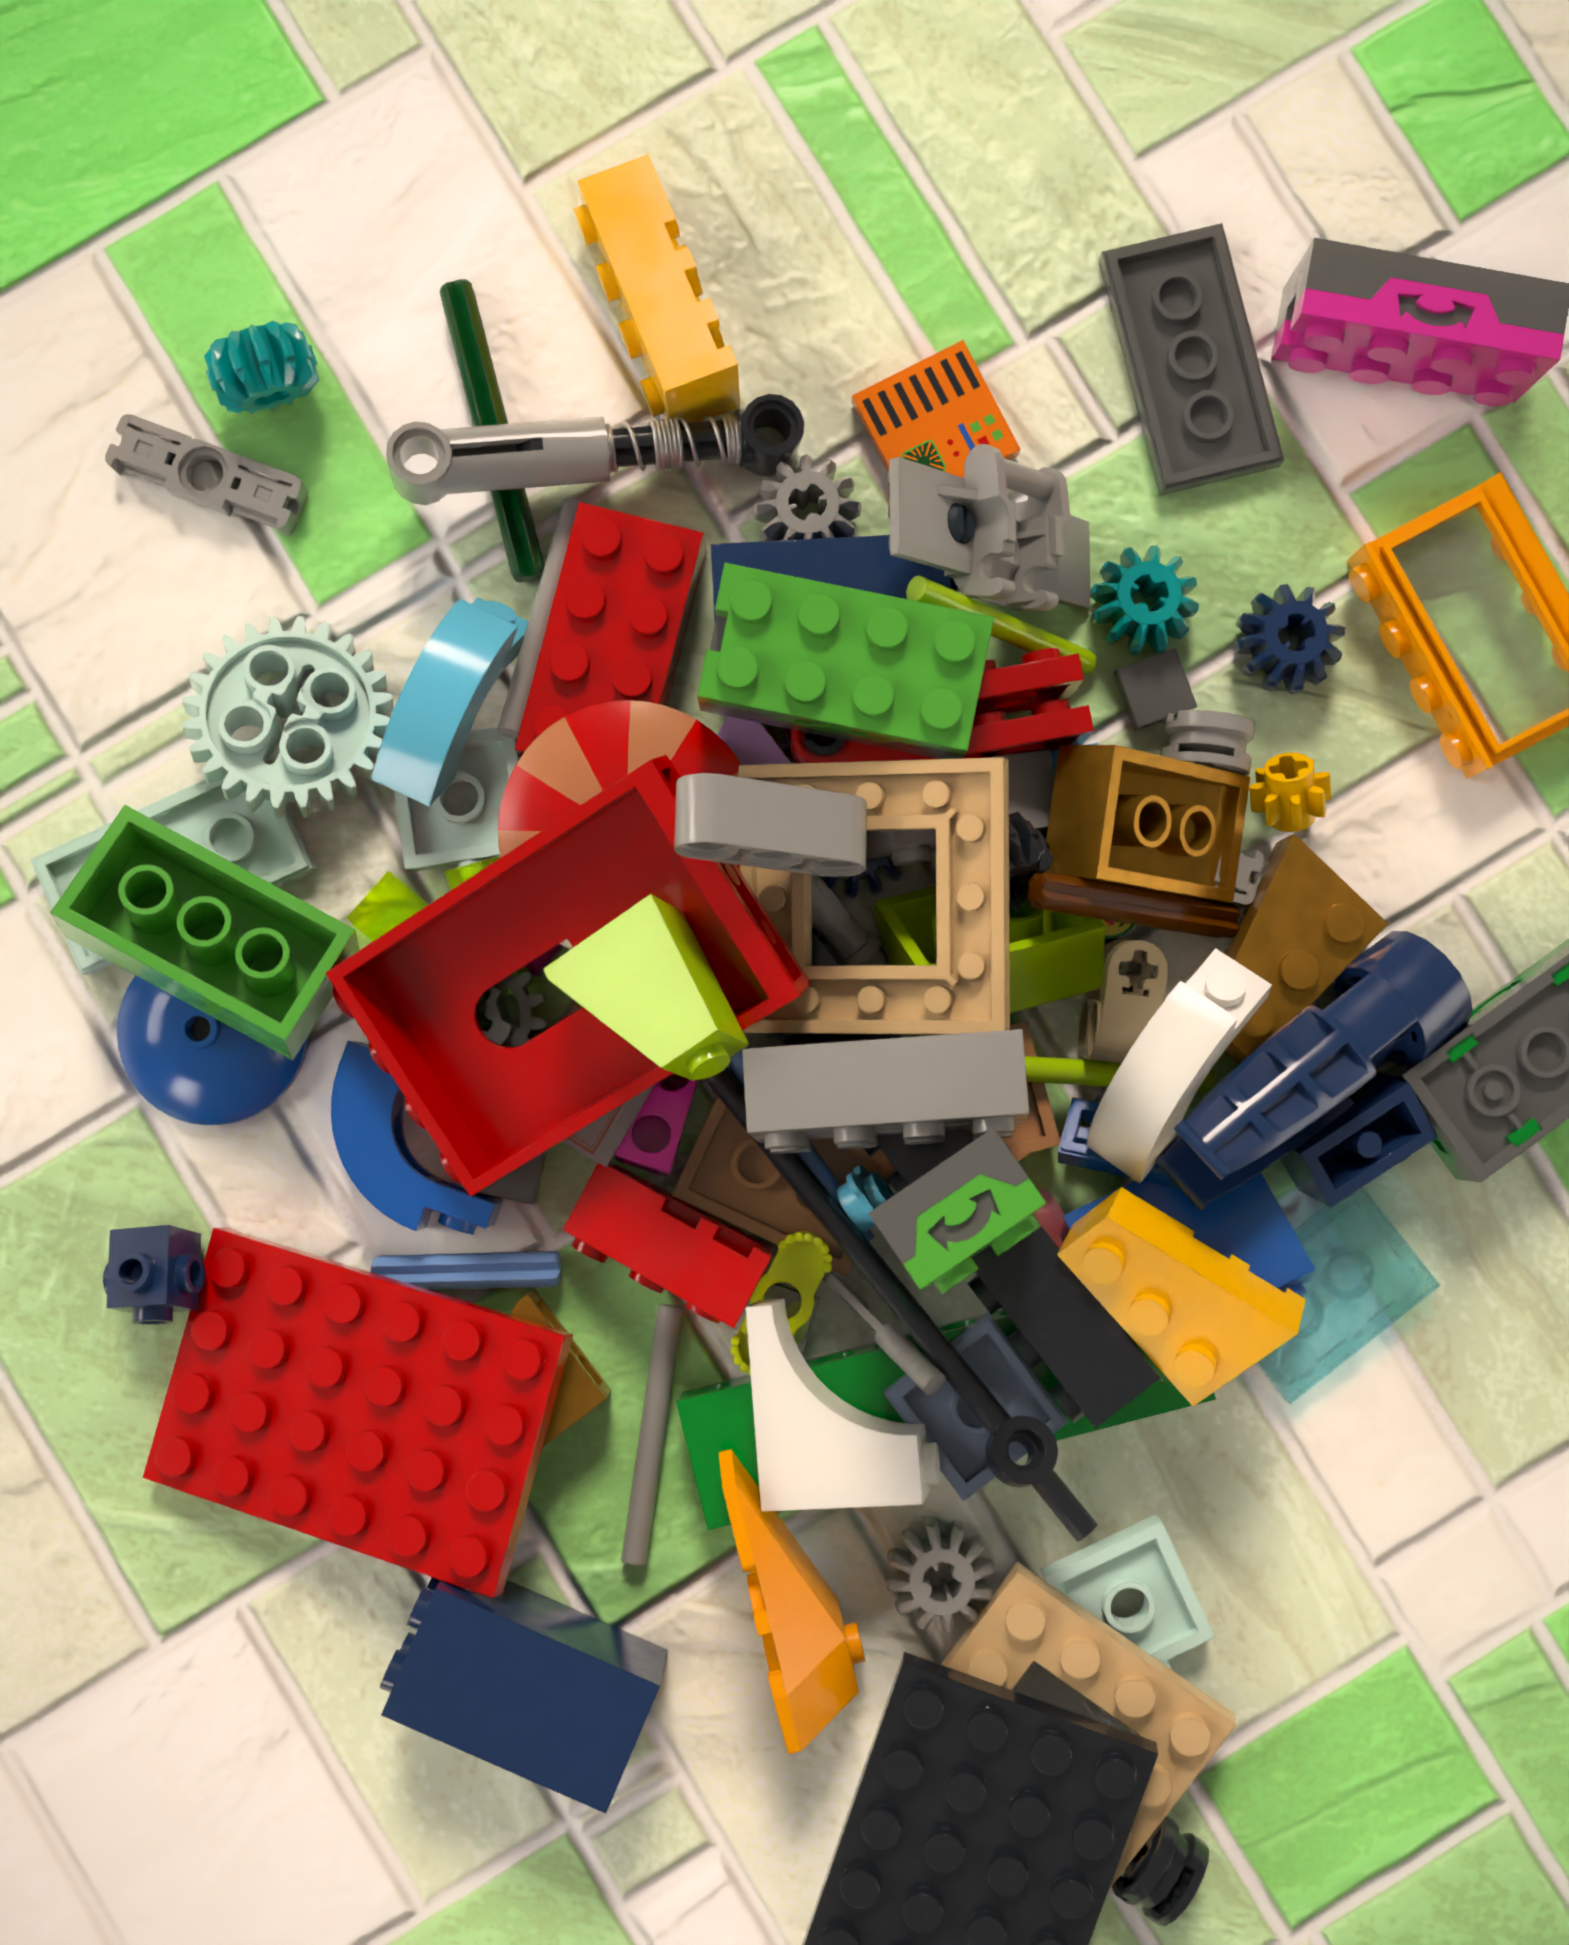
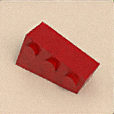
M611 1161L607 1167L597 1163L563 1228L565 1232L575 1237L571 1246L582 1254L601 1263H605L608 1257L630 1268L628 1276L637 1283L658 1293H662L666 1289L687 1301L685 1306L699 1316L718 1324L721 1321L735 1328L772 1257V1246L708 1212L671 1196L672 1193Z

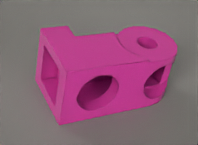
M673 1073L656 1083L615 1151V1160L670 1178L699 1080L692 1081Z

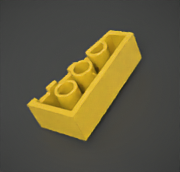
M649 154L578 180L583 205L573 208V212L586 246L595 242L599 246L604 262L595 265L608 303L619 299L627 320L617 324L629 358L632 360L641 356L649 377L640 380V384L652 416L664 414L667 420L669 418L673 420L674 417L676 419L682 417L687 423L702 422L707 415L713 418L739 408L738 363L730 345L724 346L719 329V319L710 298L702 301L699 299L703 292L695 262L689 248L685 244L679 246L676 238L680 237L678 224Z

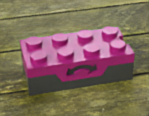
M1314 238L1283 287L1271 359L1288 362V366L1291 369L1303 373H1318L1328 369L1350 373L1351 379L1364 384H1380L1389 380L1412 384L1411 388L1414 391L1425 395H1442L1450 391L1473 395V400L1482 405H1508L1515 403L1560 361L1569 311V283Z

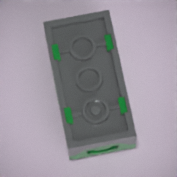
M1569 938L1475 1006L1469 1023L1423 1061L1409 1066L1394 1065L1384 1073L1410 1084L1438 1135L1436 1139L1430 1142V1145L1455 1179L1483 1182L1569 1119Z

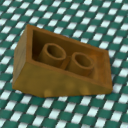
M1059 745L1046 838L1050 846L1049 851L1054 858L1050 865L1051 872L1199 899L1233 903L1250 776L1118 745ZM1221 856L1220 882L1216 884L1214 880Z

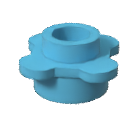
M858 1165L854 1168V1172L846 1176L847 1182L837 1188V1194L843 1209L851 1221L859 1229L866 1232L876 1226L868 1213L890 1199L894 1194L887 1182L877 1172L870 1174L862 1165Z

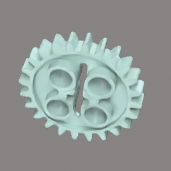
M271 616L269 633L260 635L257 629L248 622L244 624L246 641L239 644L233 638L224 634L221 636L226 652L223 657L206 651L202 654L205 667L210 674L190 673L188 678L192 689L199 695L182 697V704L186 714L193 717L182 722V727L187 739L196 740L188 748L194 763L206 762L202 771L208 784L224 779L221 788L225 799L228 801L246 791V804L248 810L252 813L261 806L265 799L271 800L275 818L282 817L288 802H296L302 817L306 818L309 817L310 802L313 799L319 798L322 804L329 811L335 809L334 791L340 789L352 798L358 796L354 776L358 775L371 780L374 764L369 757L377 759L382 742L380 737L384 736L390 717L386 716V714L394 710L392 694L382 692L387 687L384 670L370 672L374 666L370 650L353 655L355 646L353 635L350 633L342 636L335 643L332 642L330 623L324 621L314 634L307 633L303 616L296 618L291 631H283L277 617ZM307 669H312L314 672L310 674L303 688L301 687L299 691V681L303 672ZM269 671H279L287 675L283 681L276 685L267 686L256 682L262 674ZM330 692L341 693L347 697L344 703L332 708L323 707L316 703L319 697ZM296 699L301 716L292 714ZM278 717L287 718L283 733ZM254 725L263 729L258 737L250 741L243 742L232 738L233 733L242 726ZM280 741V752L276 761L270 765L264 763L271 756ZM303 747H317L324 752L318 760L312 763H298L292 759L295 752Z

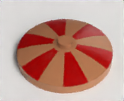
M627 700L600 703L580 709L565 716L540 734L525 750L515 765L506 784L499 810L498 846L500 858L650 759L667 755L680 777L697 773L739 777V765L742 764L729 746L710 728L697 719L668 706L645 701ZM568 939L560 943L570 950L573 948Z

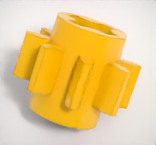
M1282 753L1270 758L1264 768L1255 769L1256 783L1249 786L1251 812H1265L1267 826L1282 832H1297L1310 827L1315 822L1316 817L1324 818L1326 816L1325 801L1331 799L1330 773H1315L1313 759L1300 753Z

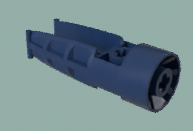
M1392 931L1352 961L1335 979L1333 986L1336 997L1335 1001L1323 1010L1314 1005H1309L1301 1010L1218 1083L1193 1109L1185 1121L1183 1120L1175 1126L1174 1130L1179 1136L1168 1150L1155 1161L1157 1165L1190 1201L1202 1211L1210 1204V1201L1252 1179L1348 1110L1354 1104L1349 1096L1370 1081L1377 1074L1376 1069L1387 1060L1396 1065L1403 1066L1423 1061L1469 1023L1473 1012L1470 992L1460 972L1443 952L1426 939L1408 931Z

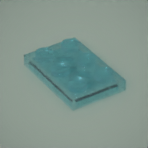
M1364 1187L1331 1208L1325 1205L1294 1229L1316 1269L1309 1282L1303 1284L1307 1294L1303 1296L1306 1302L1299 1332L1289 1341L1255 1363L1282 1399L1289 1404L1293 1403L1441 1286Z

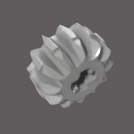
M805 454L801 456L800 472L794 473L788 464L781 461L776 465V475L779 483L772 480H762L759 484V494L766 501L754 505V519L767 523L760 531V539L762 541H779L781 539L800 540L855 537L856 528L848 520H853L860 516L861 503L848 498L854 491L855 483L853 479L848 477L832 482L836 473V463L832 460H828L823 464L820 472L812 471L811 456ZM809 502L818 505V514L810 513L805 520L797 518V507L804 509L808 506Z
M930 1517L925 1520L928 1537L920 1539L910 1527L902 1531L903 1540L910 1549V1552L899 1548L889 1549L887 1554L888 1562L900 1570L886 1575L885 1584L888 1591L902 1592L895 1601L896 1611L900 1615L908 1614L917 1609L916 1624L921 1630H927L934 1616L940 1615L944 1632L951 1633L955 1629L952 1614L958 1611L969 1622L973 1623L976 1621L979 1615L970 1600L971 1598L980 1601L991 1600L993 1595L992 1588L984 1581H981V1579L991 1576L996 1570L992 1559L978 1557L986 1546L980 1535L970 1536L962 1542L964 1526L959 1520H953L949 1524L945 1536L940 1535L936 1518ZM937 1563H948L953 1576L952 1581L947 1583L942 1578L943 1586H931L927 1569L932 1566L935 1571H938Z

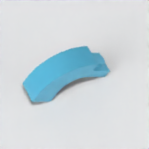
M477 598L470 604L459 599L431 635L402 689L383 736L371 780L429 807L455 779L470 730L491 687L504 669L519 655L528 625L527 620L517 616L507 605L495 601H484Z

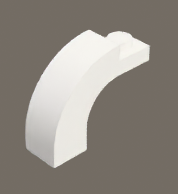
M1215 948L1186 984L1182 981L1177 984L1129 1050L1098 1106L1089 1130L1086 1146L1132 1179L1141 1183L1156 1164L1157 1158L1164 1154L1178 1137V1133L1174 1128L1183 1121L1187 1108L1201 1083L1221 1054L1268 998L1272 984Z

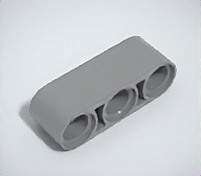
M712 773L685 775L678 778L676 782L674 851L681 856L693 859L818 876L846 877L858 875L866 870L867 802L860 796L729 775Z

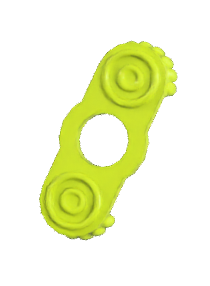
M797 1231L793 1234H788L785 1240L779 1242V1250L768 1272L762 1274L750 1297L752 1304L758 1300H764L766 1290L775 1283L785 1282L793 1285L800 1293L802 1302L796 1314L788 1317L793 1337L797 1329L804 1326L811 1317L815 1304L814 1295L825 1273H829L832 1269V1254L829 1252V1245L824 1242L821 1236L809 1231ZM745 1316L738 1333L732 1337L731 1343L733 1346L731 1347V1354L735 1355L733 1361L736 1365H740V1370L743 1373L748 1372L751 1376L747 1320Z

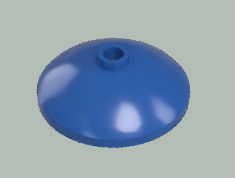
M136 975L129 984L122 999L117 1021V1042L120 1058L134 1087L150 1104L168 1116L200 1125L235 1123L253 1117L269 1108L289 1089L296 1079L305 1060L309 1042L308 1035L292 1061ZM200 1017L206 1018L210 1023V1033L202 1041H198L192 1033L193 1023Z

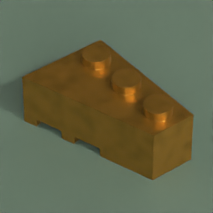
M1295 834L1275 843L1268 858L1269 863L1257 886L1255 899L1251 904L1246 905L1242 913L1244 916L1240 922L1239 931L1233 937L1229 948L1225 949L1224 952L1225 955L1272 984L1268 998L1224 1051L1237 1065L1305 1007L1311 1005L1389 924Z

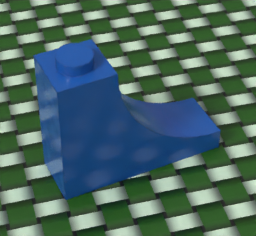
M1261 1173L1234 1190L1210 1201V1204L1202 1211L1176 1187L1143 1180L1141 1183L1133 1181L1123 1186L1127 1191L1195 1231L1193 1237L1227 1258L1233 1254L1250 1265V1272L1279 1290L1285 1292L1288 1288L1301 1297L1307 1294L1303 1284L1309 1282L1316 1269ZM1115 1191L1064 1215L1063 1231L1066 1237L1076 1221Z

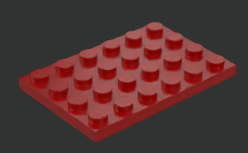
M226 1227L213 1228L203 1262L205 1282L202 1290L199 1292V1310L189 1312L142 1478L491 1598L503 1594L574 1334Z

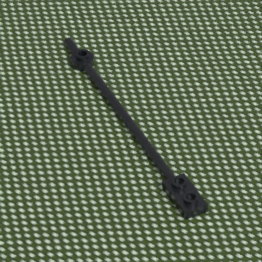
M726 1067L720 1073L706 1078L705 1081L747 1132L745 1088L731 1070ZM750 1136L990 1433L986 1443V1460L995 1477L1012 1487L1022 1488L1032 1485L1077 1542L1090 1534L1098 1524L1053 1470L1058 1458V1446L1050 1428L1039 1419L1031 1416L1022 1415L1011 1418L798 1153H771L770 1149L765 1148V1143H759ZM1011 1442H1019L1026 1448L1028 1459L1025 1465H1018L1011 1460L1008 1452Z

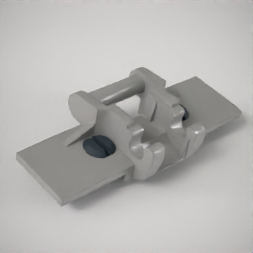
M980 444L968 453L964 465V478L901 457L889 459L888 486H890V503L888 506V518H890V536L888 539V550H890V555L944 570V576L953 578L963 595L1017 611L1045 612L1054 609L1058 603L1081 610L1089 608V522L1070 515L1067 482L1063 473L1050 467L1035 470L1005 459L1000 450L987 444ZM1007 488L1028 495V500L1018 503L1010 500Z

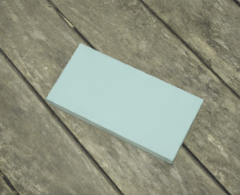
M268 759L264 761V763L270 765ZM224 779L208 784L206 780L200 781L137 810L278 888L317 871L288 804L281 818H275L271 800L266 799L252 813L248 810L246 804V791H243L231 801L225 799L221 788ZM111 823L30 859L52 909ZM65 937L81 974L90 975L114 964Z

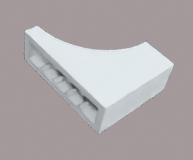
M784 1298L758 1300L747 1306L746 1320L761 1512L923 1505L930 1493V1484H939L940 1481L938 1446L936 1442L926 1443L925 1424H906L872 1416L858 1410L830 1391L808 1366L796 1345L788 1322Z

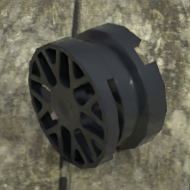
M1166 1816L1126 1867L1123 1877L1120 1875L1112 1885L1113 1892L1127 1904H1141L1142 1911L1147 1918L1159 1926H1167L1183 1913L1197 1893L1209 1862V1848L1204 1841L1194 1834L1184 1833L1182 1835L1179 1833L1177 1823Z

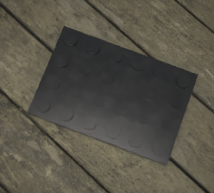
M904 1652L801 1945H1089L1157 1760V1743Z

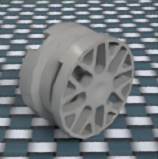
M1179 710L1177 720L1174 719L1173 713H1167L1165 715L1163 732L1169 736V743L1167 747L1161 750V756L1247 776L1250 774L1252 758L1246 753V746L1248 742L1254 739L1256 723L1252 719L1241 715L1210 710Z

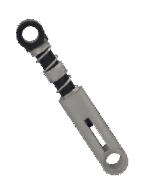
M766 394L755 398L746 408L736 409L735 413H731V415L728 413L726 415L722 414L718 421H715L710 415L705 416L702 422L687 423L682 417L678 419L674 417L673 420L671 418L668 420L660 418L659 421L651 419L647 426L631 427L624 421L620 428L611 429L609 423L605 424L604 416L439 429L430 423L415 421L404 424L393 432L387 443L386 458L394 489L403 499L420 505L436 503L450 494L610 481L612 471L617 474L619 467L639 466L643 472L646 470L647 465H655L657 470H664V468L668 470L674 467L682 469L684 462L695 461L696 466L700 467L701 461L721 459L723 465L726 463L734 465L736 462L740 467H745L756 475L771 477L776 475V465L781 461L791 466L804 434V420L800 409L793 401L782 395ZM764 426L772 427L782 434L784 442L778 445H767L757 438L754 431ZM418 454L429 455L437 461L436 466L431 471L423 474L412 473L404 467L408 459Z

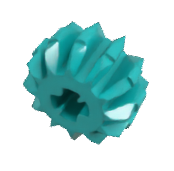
M271 321L259 326L251 324L246 329L231 331L228 337L216 339L204 355L208 368L206 375L211 390L216 392L220 405L225 406L227 411L235 413L246 411L253 414L263 409L273 410L276 406L282 404H292L295 398L307 396L319 381L315 367L317 366V361L312 346L308 345L304 332L300 331L296 324L288 322L279 324Z
M1158 545L1149 547L1143 562L1132 547L1124 549L1120 555V565L1115 562L1106 561L1100 569V574L1105 582L1094 584L1090 590V598L1103 604L1092 614L1093 623L1105 624L1112 622L1114 626L1107 634L1105 640L1108 644L1113 645L1123 634L1128 636L1127 647L1131 655L1139 654L1144 646L1145 639L1155 653L1163 652L1168 647V636L1181 640L1189 631V627L1183 618L1193 617L1199 610V603L1185 596L1197 586L1196 577L1186 576L1177 578L1175 574L1183 564L1181 556L1171 558L1166 566L1159 563L1161 552ZM1138 589L1143 598L1153 596L1156 600L1155 605L1150 611L1145 603L1135 605L1132 601Z

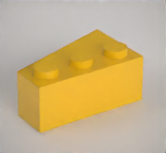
M1121 1187L1072 1225L1057 1255L1192 1406H1195L1296 1336L1299 1332L1306 1299L1288 1288L1285 1292L1279 1290L1250 1272V1265L1233 1254L1229 1258L1225 1257L1194 1238L1195 1231Z

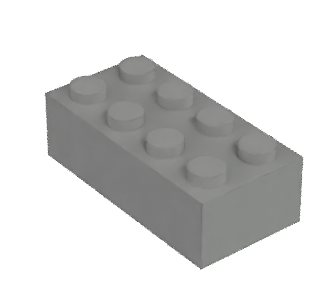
M1023 1029L742 1049L747 1133L759 1143H765V1148L770 1149V1152L774 1154L811 1151V1139L834 1138V1144H837L838 1149L878 1146L877 1135L903 1133V1139L907 1145L945 1142V1130L971 1129L972 1140H976L994 1127L1000 1137L1004 1139L1013 1137L1012 1132H1015V1126L1024 1125L1029 1115Z

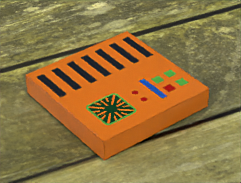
M964 340L852 395L851 403L888 473L889 459L901 457L964 478V465L967 455L974 447L980 444H987L997 448L1003 457L1008 460L1017 457L1021 450Z

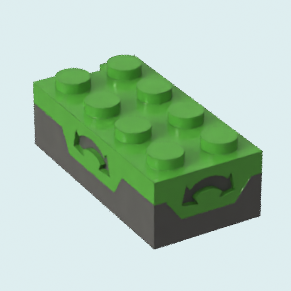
M724 563L715 606V627L710 650H706L697 693L700 711L936 759L964 758L968 751L994 621L993 616Z
M993 1127L868 1214L918 1288L924 1291L934 1284L942 1295L979 1269L972 1257L985 1248L991 1246L996 1255L999 1256L1037 1230L1041 1225L1034 1215L1046 1202Z

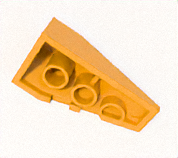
M732 1449L719 1452L722 1488L743 1573L750 1572L747 1575V1583L753 1608V1617L758 1636L762 1635L769 1668L768 1679L787 1752L792 1754L802 1751L859 1693L854 1665L866 1662L857 1622L844 1624L838 1598L777 1512H761L759 1487Z

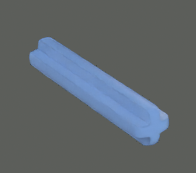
M556 1251L382 1255L372 1260L370 1272L428 1290L554 1287L561 1281L562 1262L560 1253Z

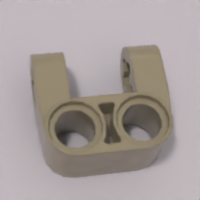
M1125 938L1111 939L1105 942L1101 988L1086 992V999L1082 1008L1078 1035V1051L1082 1057L1088 1060L1121 1064L1143 1029L1165 1001L1168 962L1163 952L1154 944L1143 940H1129ZM1120 962H1136L1137 970L1135 975L1119 974ZM1123 987L1128 988V991H1122Z

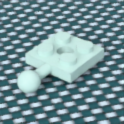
M498 727L470 731L455 779L430 807L394 790L405 870L413 872L458 865L460 882L463 883L484 869V860L500 858L498 846L499 810L508 779L520 759L519 754L515 750L516 738L500 734L497 731ZM458 782L471 783L478 792V802L475 808L463 816H455L448 813L444 805L446 791Z
M1157 1514L1040 1568L1047 1583L1171 1670L1169 1659L1215 1638L1164 1524ZM1134 1588L1143 1592V1605L1135 1615L1123 1618L1111 1613V1602L1119 1591Z

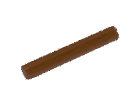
M1049 872L1045 874L1035 873L1028 881L1030 890L1027 895V901L1034 909L1215 938H1232L1239 931L1237 921L1241 914L1234 904Z

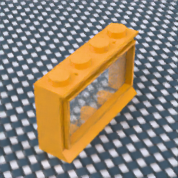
M1501 472L1473 489L1378 539L1364 544L1347 560L1351 568L1349 570V579L1354 592L1364 603L1370 602L1381 622L1379 633L1385 648L1394 658L1400 657L1412 679L1410 680L1409 687L1413 699L1423 712L1431 713L1442 733L1440 745L1445 757L1456 769L1461 768L1466 778H1470L1569 726V593Z

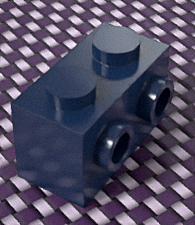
M1376 1071L1377 1074L1370 1081L1349 1096L1354 1104L1348 1110L1296 1149L1282 1157L1281 1161L1298 1191L1331 1208L1436 1139L1438 1135L1408 1082Z

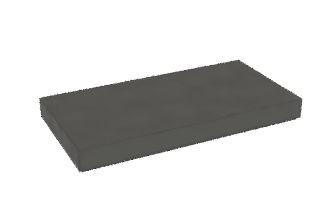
M1215 224L1102 251L1099 264L1159 496L1280 467L1285 460L1223 224Z

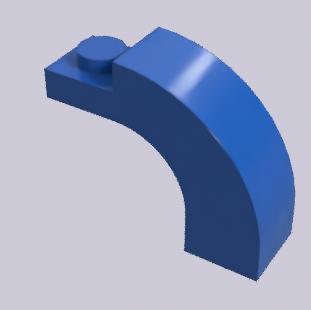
M348 1040L333 1083L331 1124L336 1149L341 1162L359 1192L385 1216L413 1231L427 1227L433 1210L441 1212L438 1219L439 1224L466 1234L474 1235L477 1226L487 1229L495 1225L503 1200L482 1193H476L470 1197L463 1186L437 1177L416 1160L408 1147L403 1129L404 1094L391 1074L382 1071L374 1062L369 1052L368 1044Z

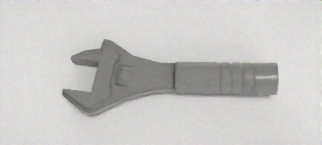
M832 1271L825 1273L822 1280L849 1306V1309L856 1316L863 1317L877 1331L874 1337L875 1343L926 1395H933L939 1391L945 1383V1375L895 1324L887 1323L882 1325L869 1311L868 1305L862 1298L856 1296Z

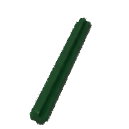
M467 279L446 282L440 287L439 294L473 426L508 424L472 283ZM525 488L490 491L513 579L516 582H529L541 578L545 564Z

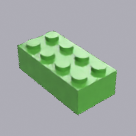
M127 805L122 807L50 912L66 938L292 1061L333 997V985L325 973L360 950L356 929Z

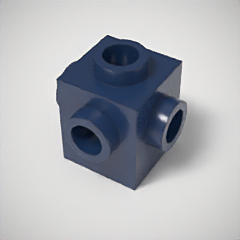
M172 1225L110 1230L109 1259L103 1273V1286L107 1294L106 1308L133 1313L132 1323L142 1325L173 1323V1312L199 1310V1292L202 1290L205 1282V1267L200 1257L201 1233Z

